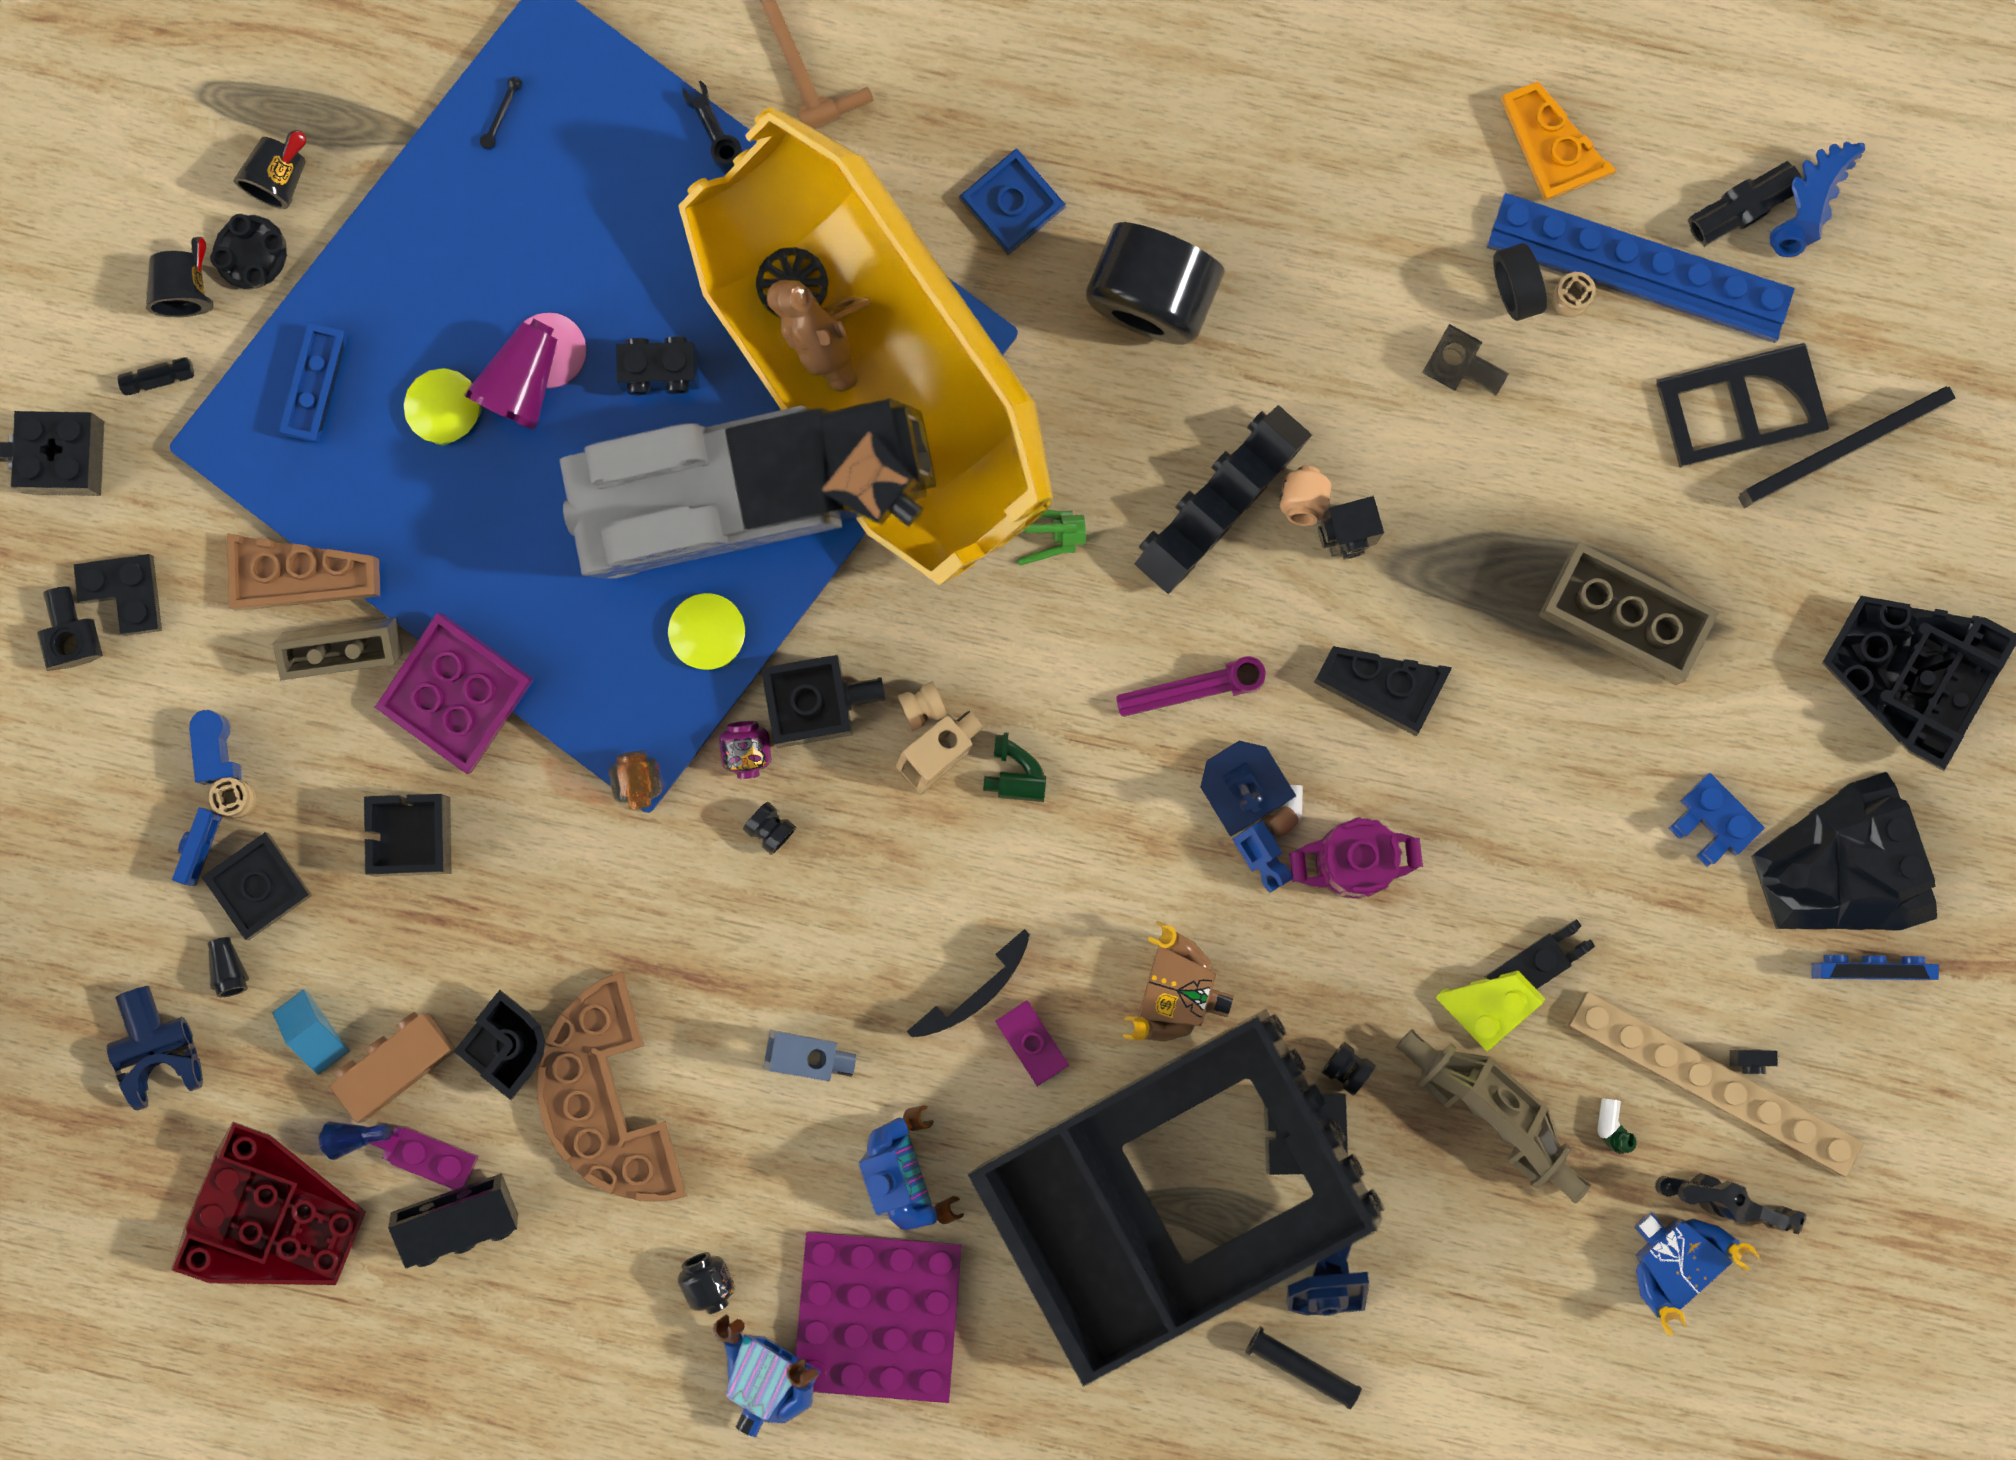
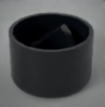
M1118 222L1111 229L1086 289V299L1098 313L1135 333L1169 344H1190L1196 340L1224 276L1225 269L1214 257L1178 237L1148 226Z

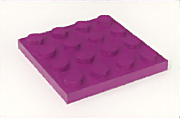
M807 1231L796 1356L801 1359L804 1358L807 1363L821 1371L813 1384V1392L949 1403L962 1244Z

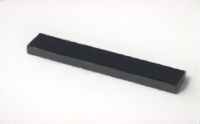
M1945 386L1756 483L1741 492L1738 498L1745 509L1947 405L1956 397L1950 386Z

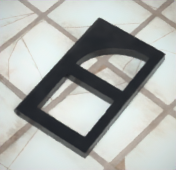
M1805 343L1656 380V386L1680 468L1829 430ZM1745 378H1764L1784 387L1799 402L1805 412L1808 423L1760 435ZM1727 382L1742 439L1694 451L1678 394Z

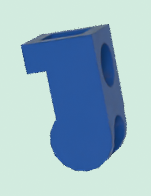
M211 710L197 712L192 717L189 725L195 782L203 785L213 784L222 778L228 777L241 780L240 764L232 761L229 762L226 741L230 735L231 727L229 721L225 716Z

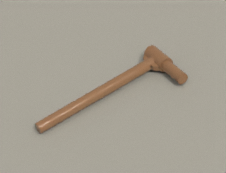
M759 0L805 104L801 105L799 113H797L801 122L816 129L839 119L841 114L874 101L868 87L835 101L824 96L818 97L776 0Z

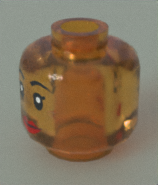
M631 751L616 756V762L611 764L608 769L614 799L619 803H628L630 810L651 806V799L657 797L662 792L658 762L654 757L647 756L646 751Z

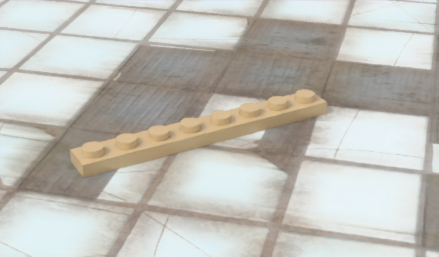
M1585 992L1567 1025L1843 1177H1847L1864 1145V1142L1590 992Z

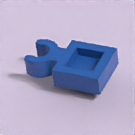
M1263 820L1232 839L1251 871L1259 869L1262 883L1269 893L1293 879L1289 868L1280 863L1277 856L1282 854V851L1277 845L1274 835L1268 830Z

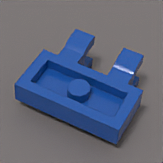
M1711 773L1706 774L1680 800L1687 810L1669 827L1681 839L1683 836H1687L1701 822L1715 836L1696 855L1706 867L1711 863L1715 864L1725 854L1727 849L1734 856L1739 855L1765 829Z

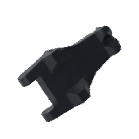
M1699 1173L1691 1180L1661 1176L1655 1183L1656 1191L1663 1196L1671 1197L1678 1195L1679 1199L1685 1203H1699L1708 1213L1738 1223L1759 1220L1764 1225L1769 1227L1774 1225L1781 1231L1793 1229V1233L1799 1235L1807 1217L1806 1213L1780 1206L1776 1210L1761 1206L1749 1198L1746 1187L1730 1181L1721 1183L1719 1179L1703 1173Z

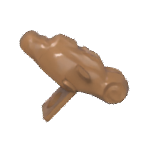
M779 280L772 284L767 291L768 306L780 316L782 335L787 340L788 345L799 354L800 362L806 370L813 375H822L828 381L829 386L836 391H846L854 387L857 383V376L851 361L852 353L843 323L839 319L872 304L870 298L847 297L822 308L810 290L800 281Z

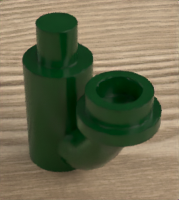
M1004 732V735L996 734L994 757L1001 758V761H1006L1007 755L1012 757L1024 768L1025 774L1000 771V777L984 776L983 791L998 792V798L1044 802L1046 775H1044L1039 762L1019 745L1008 740L1009 733Z

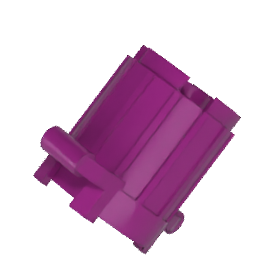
M1360 817L1334 827L1322 840L1306 844L1298 850L1289 853L1293 876L1292 882H1298L1311 887L1328 888L1331 892L1343 898L1362 899L1372 896L1388 888L1393 879L1405 876L1417 868L1423 867L1420 838L1391 832L1379 820L1362 819ZM1405 842L1408 866L1399 867L1402 849H1400L1398 843ZM1316 853V868L1319 876L1307 877L1305 854Z

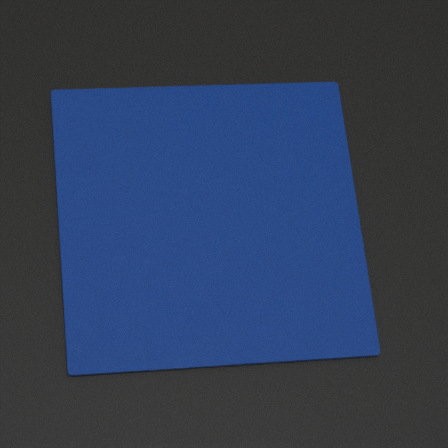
M520 0L170 443V451L291 544L370 555L378 558L380 597L364 598L387 617L396 616L397 624L417 640L421 638L436 613L442 612L524 671L534 680L513 710V713L610 787H612L611 781L613 780L614 790L643 812L650 813L674 785L760 673L761 668L770 660L863 539L866 532L855 518L842 521L841 528L640 571L630 576L613 579L582 576L575 537L568 531L564 519L563 505L567 501L559 459L585 452V447L658 429L682 424H697L703 427H710L781 411V409L704 298L678 207L689 195L687 189L694 182L701 178L712 180L726 175L713 161L711 155L712 141L695 109L686 104L683 88L687 90L691 98H699L702 94L576 0ZM513 76L519 77L522 80V88L515 92L494 137L496 139V146L492 150H486L480 144V138L490 130L509 89L508 80ZM709 100L715 117L725 135L735 137L740 142L742 152L751 149L757 141L749 142L745 135L750 129ZM949 278L1003 356L1017 338L1018 331L1016 327ZM556 313L563 315L573 321L581 330L587 348L583 368L569 383L561 387L546 389L535 431L481 406V415L477 418V422L469 433L455 442H450L448 445L441 446L434 442L425 441L414 433L408 424L404 411L407 390L416 378L429 370L445 368L457 371L473 383L521 323L537 314ZM308 322L344 330L348 333L319 444L279 433ZM667 337H685L688 342H694L698 351L699 389H689V392L685 394H668L666 390L650 391V394L641 396L629 395L621 390L617 383L616 344H626V340L630 338L649 339V343H664V339ZM702 593L717 594L731 601L740 611L745 624V638L737 656L727 666L712 670L696 669L682 662L674 653L668 637L669 621L675 609L687 598Z

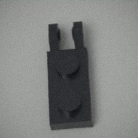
M1575 919L1552 935L1550 933L1546 934L1484 977L1491 980L1498 978L1502 974L1519 971L1538 989L1571 967L1573 961L1579 959L1596 946L1591 939L1584 940L1566 955L1563 953L1557 943L1578 931L1581 924Z

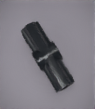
M1787 160L1753 181L1750 178L1724 193L1721 196L1722 199L1694 213L1688 219L1690 231L1694 238L1706 247L1739 227L1744 229L1767 215L1771 208L1794 196L1792 181L1795 177L1802 179L1799 171Z

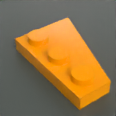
M1538 81L1502 95L1501 102L1544 202L1616 173L1617 170L1613 165L1600 156L1593 148L1594 144L1590 139L1577 130L1567 118V113Z

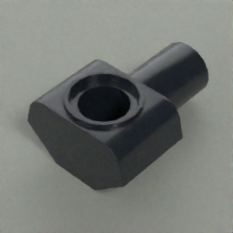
M63 586L45 591L43 594L52 627L40 630L37 634L46 670L68 669L90 663L102 657L103 654L94 619L78 620L70 587ZM75 636L77 647L73 653L66 655L64 643L68 638Z

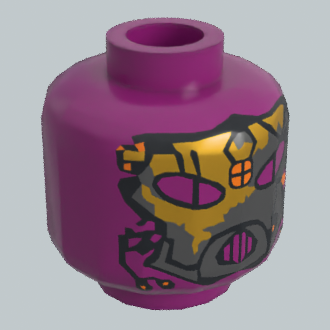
M740 721L728 724V730L719 736L723 768L729 772H736L738 779H750L760 776L759 770L770 765L772 760L768 731L763 727H759L757 721Z

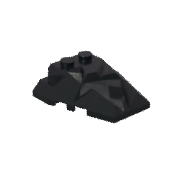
M1860 596L1822 664L1892 734L1908 753L1945 771L1964 738L1970 723L2016 646V633L1986 617L1973 615L1969 618L1948 614L1946 610L1935 609L1934 611L1912 608L1911 604Z
M1887 772L1847 784L1835 796L1824 804L1817 806L1797 824L1787 828L1751 855L1776 929H1871L1900 931L1937 919V903L1932 888L1936 887L1932 869L1910 806L1906 800L1900 798L1898 789Z

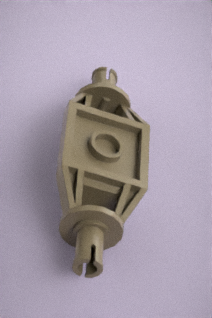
M1413 1029L1402 1038L1396 1048L1422 1069V1075L1416 1082V1085L1419 1088L1425 1086L1447 1109L1459 1099H1462L1470 1111L1491 1124L1505 1142L1514 1144L1515 1147L1508 1162L1531 1179V1186L1537 1189L1545 1182L1551 1181L1574 1204L1584 1197L1591 1184L1586 1182L1565 1163L1571 1147L1567 1144L1560 1146L1549 1108L1489 1056L1455 1052L1456 1047L1453 1044L1448 1045L1443 1051L1437 1052L1417 1035ZM1445 1067H1449V1068H1452V1069H1456V1070H1459V1071H1463V1072H1466L1467 1074L1464 1076V1075H1462V1074H1459V1073H1457V1072H1455V1071H1452V1070H1450V1069H1447V1068H1445Z

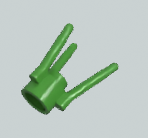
M1047 509L1040 517L1057 519L1053 520V524H1031L1021 533H1053L1054 543H1061V545L1021 557L1017 560V563L1024 565L1062 553H1075V545H1085L1086 543L1084 515H1073V511Z

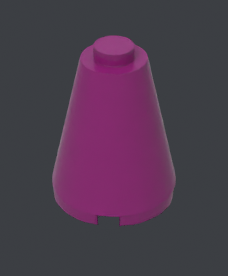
M534 318L530 325L522 322L467 389L464 396L503 417L514 420L518 424L535 431L558 339L551 336L554 328Z

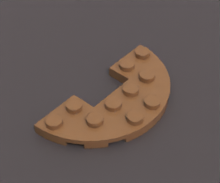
M621 971L594 983L581 992L566 1010L559 1015L545 1041L544 1056L537 1072V1097L541 1118L553 1146L562 1159L579 1173L584 1180L607 1193L637 1201L658 1202L687 1197L666 1121L630 1132L627 1128L608 1057L645 1045L625 975Z

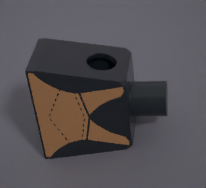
M870 430L866 432L820 489L824 494L880 525H883L890 515L893 514L909 527L916 521L924 509L907 495L917 483L916 479L884 442Z

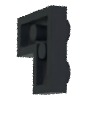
M144 554L73 564L78 602L86 604L116 599L121 635L129 636L162 631L154 556Z

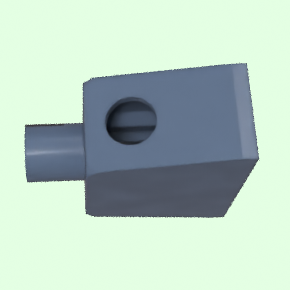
M770 1030L763 1068L772 1072L830 1082L831 1074L852 1077L856 1063V1054L836 1050L837 1043L833 1041ZM811 1051L820 1053V1060L817 1065L808 1064L807 1059Z

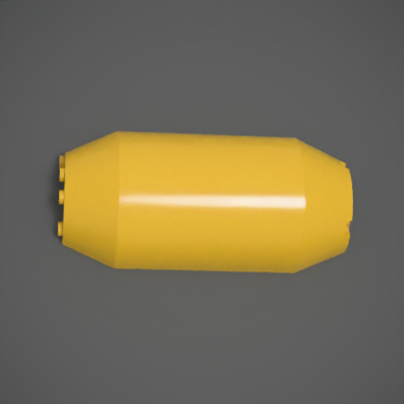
M773 107L767 108L754 119L756 125L745 135L749 142L756 140L757 143L751 149L743 151L734 158V166L724 177L712 180L701 178L694 182L687 189L689 195L678 205L702 294L781 410L805 406L810 409L823 408L834 411L892 398L921 411L936 480V487L926 489V498L914 500L924 508L922 513L909 527L893 514L890 515L883 525L865 516L856 519L867 535L935 583L941 585L973 567L974 563L985 557L988 553L992 551L994 553L1030 526L1050 507L1053 494L1036 404L867 160L791 115L775 110ZM796 247L808 250L819 258L828 278V291L821 305L822 308L847 297L870 298L872 304L839 319V321H842L852 353L851 361L857 376V383L851 389L836 391L829 386L828 381L822 375L809 373L800 362L799 354L784 339L781 332L780 318L770 313L761 303L756 288V277L760 265L773 252L782 248ZM795 255L787 256L791 269L794 264ZM803 259L800 271L808 266L811 261ZM775 260L772 265L783 271L780 260ZM814 271L806 278H819L821 274L819 271ZM765 272L763 276L764 279H778L769 272ZM808 287V289L816 294L821 291L820 287ZM765 288L763 290V293L765 295H767V291L769 288Z

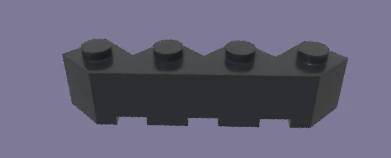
M1279 405L1268 415L1261 411L1248 425L1247 429L1252 433L1245 442L1232 454L1225 451L1212 465L1211 468L1216 473L1208 483L1196 494L1188 491L1178 502L1175 508L1179 513L1171 524L1160 534L1153 530L1140 544L1139 548L1143 553L1134 565L1167 594L1171 593L1190 574L1199 560L1218 543L1245 510L1247 511L1266 490L1270 482L1281 470H1284L1311 438L1312 434Z

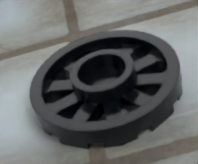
M796 247L779 249L766 257L759 267L756 277L758 297L763 306L773 315L780 318L768 306L767 295L763 293V290L770 288L772 284L779 280L800 281L807 288L820 287V293L816 294L811 290L810 292L820 306L823 304L828 291L827 273L819 258L808 250ZM789 255L796 256L792 269L787 259ZM777 259L780 260L783 271L772 265V263ZM803 259L811 261L808 266L800 271ZM814 271H819L821 274L819 278H806ZM765 272H769L778 279H764L763 276Z

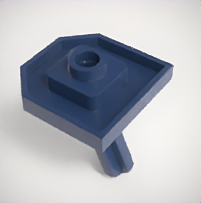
M1239 740L1206 761L1200 788L1230 837L1297 797L1265 746Z
M1352 1244L1317 1262L1312 1277H1307L1288 1285L1286 1299L1288 1311L1305 1316H1331L1344 1312L1365 1311L1369 1277L1368 1272L1349 1273L1347 1259Z

